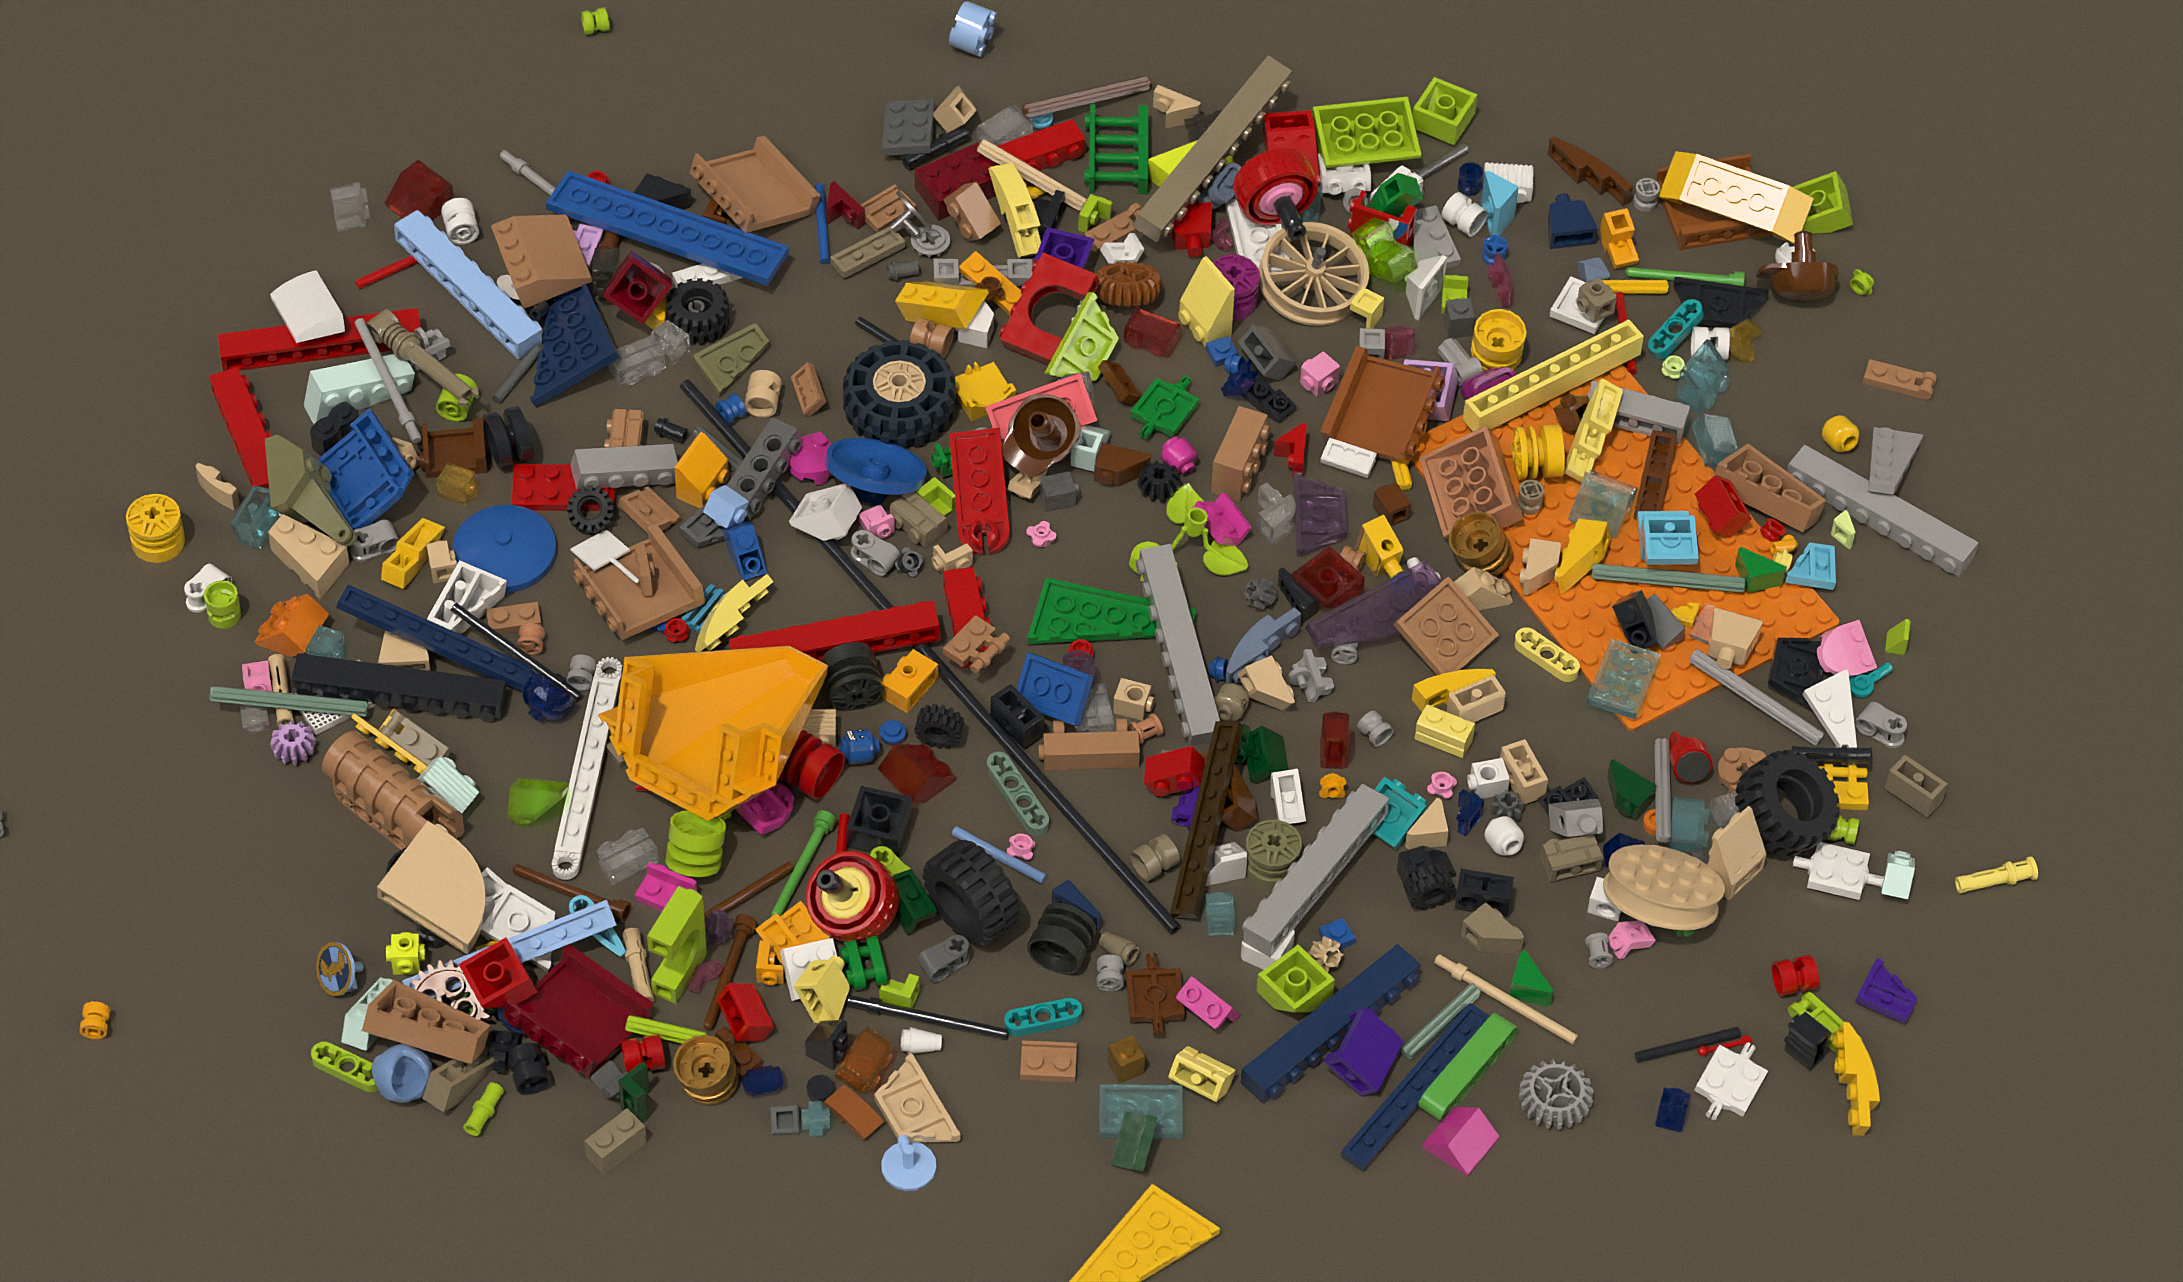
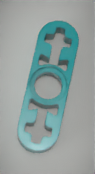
M1690 299L1683 302L1649 339L1648 348L1653 358H1667L1689 335L1693 327L1700 323L1704 317V312L1699 301ZM1675 325L1683 327L1679 333L1673 334L1669 332L1670 328ZM1664 344V348L1658 347V348L1656 349V347H1655V346H1657V345H1658V346H1662V345Z
M1065 998L1012 1009L1005 1015L1004 1028L1008 1029L1009 1035L1020 1037L1073 1026L1081 1020L1082 1006L1074 998ZM1070 1009L1074 1014L1069 1015L1065 1010ZM1055 1011H1057V1015H1059V1018L1057 1019L1055 1018ZM1044 1012L1049 1014L1051 1018L1047 1022H1040L1035 1017L1037 1014ZM1027 1016H1031V1024H1029ZM1017 1019L1021 1025L1016 1026L1013 1020Z

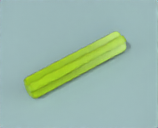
M632 1015L627 1018L626 1030L629 1032L647 1036L659 1034L661 1039L684 1043V1041L694 1036L706 1035V1032Z

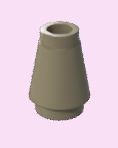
M1108 931L1103 933L1099 939V945L1110 955L1121 957L1123 965H1132L1139 956L1140 948L1136 946L1135 941L1109 933Z

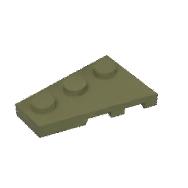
M755 322L694 354L692 361L718 397H720L769 346V340Z

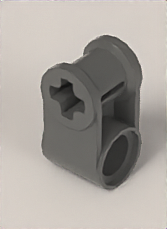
M953 935L919 954L917 962L932 983L944 980L947 976L965 968L969 964L968 940L964 936Z

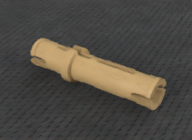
M281 654L271 655L268 658L273 692L289 693L285 658ZM275 708L278 727L280 723L285 726L289 725L290 720L294 723L292 709Z
M628 928L622 935L626 946L625 959L629 962L634 989L654 1002L645 962L647 953L641 943L640 930L638 928Z

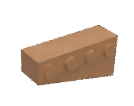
M1746 444L1719 462L1714 476L1718 475L1731 480L1743 503L1801 532L1806 531L1818 522L1826 503V499L1750 444Z
M393 980L368 1005L362 1031L472 1064L484 1051L490 1025Z

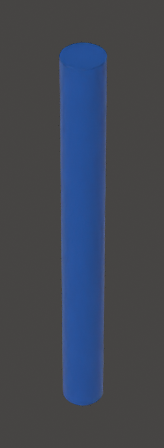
M819 183L814 186V189L821 195L816 208L820 263L826 265L830 262L825 193L824 185Z

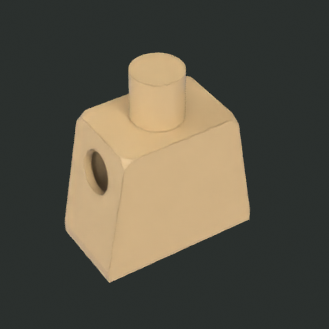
M1715 607L1710 626L1709 656L1717 658L1716 664L1722 669H1729L1732 663L1744 664L1758 641L1763 621Z
M385 630L379 664L431 671L426 648Z

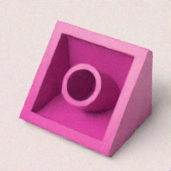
M1454 1107L1422 1144V1148L1468 1177L1499 1140V1135L1480 1108Z

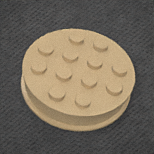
M1657 845L1627 846L1618 849L1611 855L1609 860L1610 872L1604 878L1603 890L1609 901L1622 912L1651 926L1674 930L1700 929L1716 920L1719 911L1717 903L1724 895L1725 886L1720 876L1698 858Z

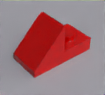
M1301 423L1278 438L1274 444V456L1288 458V467L1292 468V478L1302 479L1307 428L1305 423Z

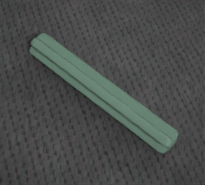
M1469 984L1402 1046V1055L1408 1060L1418 1055L1458 1017L1469 1003L1472 1004L1480 997V989L1474 984Z

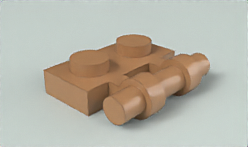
M975 615L943 648V655L962 667L971 661L970 669L973 673L977 674L981 669H986L991 664V659L1006 648L1005 645L1010 640V637L1004 632L999 637H994L996 635V628ZM984 646L987 647L984 652L979 653Z

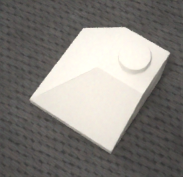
M1444 255L1420 260L1414 269L1410 268L1405 276V281L1407 282L1406 295L1414 318L1418 321L1442 291L1447 257Z

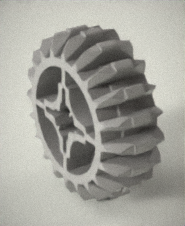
M1553 1058L1550 1061V1065H1547L1542 1060L1539 1067L1533 1065L1530 1072L1524 1074L1523 1080L1520 1083L1519 1101L1522 1102V1111H1528V1119L1536 1118L1537 1126L1542 1122L1546 1123L1547 1130L1551 1125H1556L1558 1131L1562 1128V1125L1570 1129L1573 1122L1579 1124L1582 1121V1117H1586L1590 1107H1592L1593 1088L1590 1087V1078H1584V1070L1576 1072L1575 1064L1570 1067L1566 1066L1565 1059L1561 1064H1556ZM1567 1086H1569L1575 1092L1576 1096L1573 1095V1092L1570 1091L1567 1088ZM1535 1092L1539 1094V1097L1542 1098L1545 1101V1103L1541 1102L1538 1099Z

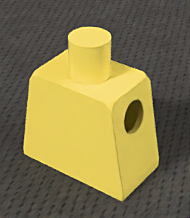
M832 956L829 960L812 961L793 986L814 1023L839 1020L850 986L842 972L845 962L840 957Z

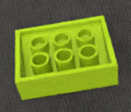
M1408 97L1313 107L1312 117L1315 127L1316 146L1325 168L1421 158Z

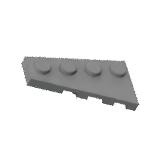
M1887 427L1873 428L1868 491L1894 495L1904 472L1907 471L1911 459L1915 457L1918 447L1922 444L1923 434L1897 431Z

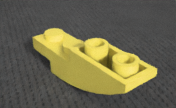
M1013 163L988 168L1001 214H1006L1018 259L1036 255L1041 244L1037 229L1040 223L1023 179Z
M768 574L751 587H748L744 580L740 581L716 603L702 625L695 647L696 652H701L705 648L711 651L721 643L718 639L720 636L725 634L726 637H729L739 629L737 623L744 618L741 613L751 606L748 601L752 598L758 601L769 592L766 588L773 581Z

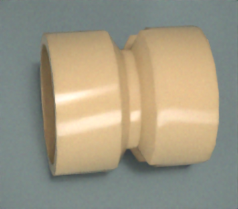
M757 370L750 375L744 403L748 413L761 418L770 417L775 414L782 384L781 378L777 374L768 370Z

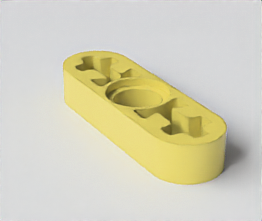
M1522 628L1517 631L1514 642L1517 651L1561 681L1572 682L1578 677L1580 663L1575 657L1531 628ZM1542 651H1550L1554 657L1545 659L1540 653Z

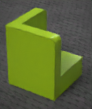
M934 477L920 489L916 490L919 496L943 516L947 517L956 510V495L937 478Z
M909 973L905 983L892 979L888 980L886 986L881 985L879 999H882V1002L912 1008L920 991L919 976Z

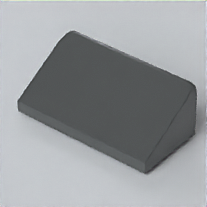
M1656 594L1650 596L1647 602L1653 613L1657 645L1664 650L1683 640L1685 628Z

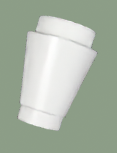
M912 1027L909 1030H902L901 1051L915 1054L941 1050V1034Z

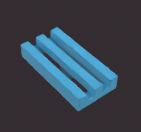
M710 584L704 591L705 604L687 611L681 619L685 621L689 628L700 633L705 620L700 626L697 624L710 612L714 604L725 595L724 590L720 588L717 590L715 585Z

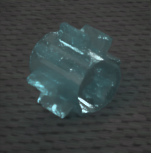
M821 1101L808 1102L809 1109H801L802 1130L810 1129V1136H823V1129L830 1128L829 1108H822Z

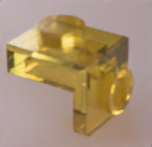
M1746 319L1729 329V349L1732 355L1740 358L1745 363L1754 360L1752 339L1762 334V328L1751 320Z

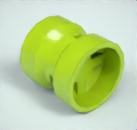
M605 7L597 8L594 12L589 10L581 12L585 35L593 34L597 30L602 32L610 30Z
M1839 815L1837 825L1831 832L1828 840L1837 841L1843 837L1846 844L1854 845L1859 819L1850 818L1846 822V819Z

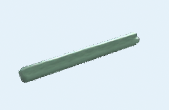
M1596 563L1592 566V578L1732 592H1743L1745 589L1744 577Z
M211 686L209 695L210 700L213 702L353 715L355 713L363 717L367 715L368 702L261 690Z

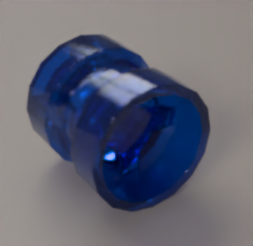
M1468 162L1459 169L1457 188L1465 196H1475L1481 191L1483 169L1479 164Z

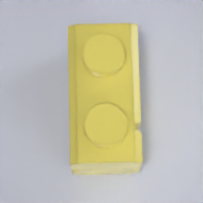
M1427 704L1416 724L1415 740L1464 758L1473 740L1475 723Z
M1187 1046L1176 1055L1168 1078L1217 1102L1227 1094L1236 1070Z

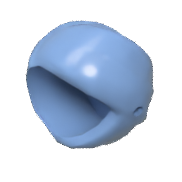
M406 1044L390 1047L379 1054L372 1064V1074L379 1093L387 1100L397 1103H407L421 1098L425 1092L430 1072L433 1071L429 1058L419 1049Z

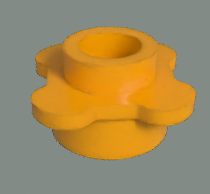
M1331 773L1321 778L1320 784L1322 789L1319 791L1320 797L1343 798L1345 796L1343 788L1346 785V779L1344 777Z

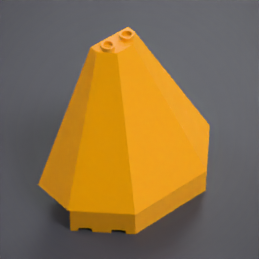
M791 646L624 657L618 707L599 713L598 716L601 722L607 723L612 733L609 738L618 756H623L628 766V769L625 771L631 781L709 821L731 812L776 785L827 676L828 665Z

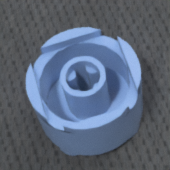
M964 2L955 18L957 22L955 28L951 30L949 45L982 57L986 47L984 42L985 40L990 41L995 28L991 25L995 22L997 12L971 2Z

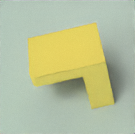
M1363 287L1350 303V310L1366 317V328L1373 329L1383 315L1384 297Z

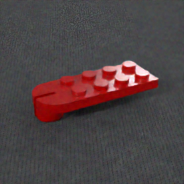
M1000 427L949 433L960 543L962 546L968 543L974 555L984 556L982 535L987 534L989 555L996 554L1007 545L1010 538Z

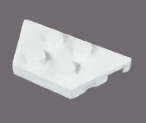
M508 884L498 890L496 894L485 898V916L481 933L498 942L505 937L508 939L554 921L555 912ZM551 951L528 961L548 972L551 966Z

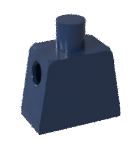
M1565 193L1556 196V203L1550 204L1548 213L1549 248L1558 249L1595 244L1598 228L1585 202L1582 200L1571 201L1569 195Z

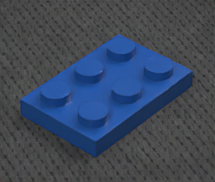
M1027 652L1017 690L1040 713L1079 726L1094 675Z

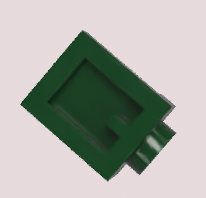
M1244 723L1242 724L1243 729L1235 765L1256 753L1251 729Z

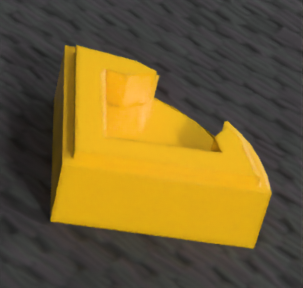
M1687 603V605L1672 609L1671 612L1683 626L1692 629L1700 604Z

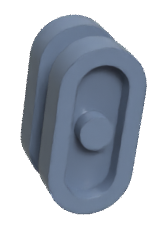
M1229 163L1224 166L1220 173L1216 171L1212 175L1214 178L1206 189L1202 187L1199 191L1201 194L1197 199L1198 203L1212 202L1213 211L1221 204L1232 199L1234 196L1233 181L1241 167L1236 163Z

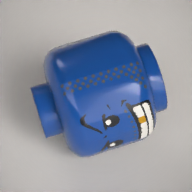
M868 729L846 731L843 738H840L839 747L840 751L844 752L845 759L849 764L870 763L873 761L875 753H879L878 737H873Z

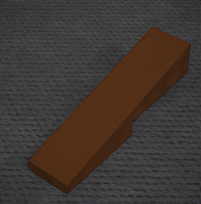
M1652 430L1635 506L1634 519H1637L1638 511H1661L1677 439L1676 434Z

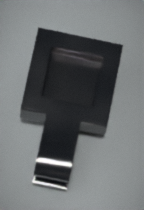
M492 1029L487 1056L494 1057V1071L504 1072L506 1055L512 1048L518 1046L519 1033Z

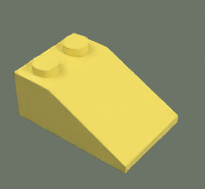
M1207 256L1202 258L1181 297L1178 312L1180 321L1191 329L1195 339L1201 341L1205 347L1207 342L1226 336L1231 337L1235 292L1234 287Z

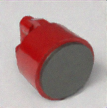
M1672 731L1669 737V759L1677 778L1687 783H1695L1706 778L1713 766L1706 744L1698 738L1682 737L1679 732Z

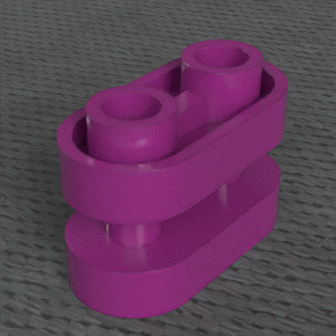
M1508 367L1489 368L1463 382L1461 386L1462 397L1468 400L1516 376V373Z

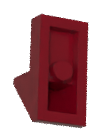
M832 181L830 183L826 208L827 224L842 216L847 223H851L857 230L865 226V209L841 186Z

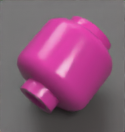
M1173 437L1162 446V461L1165 462L1167 460L1169 466L1175 465L1179 474L1187 475L1196 468L1195 463L1198 460V453L1188 439Z

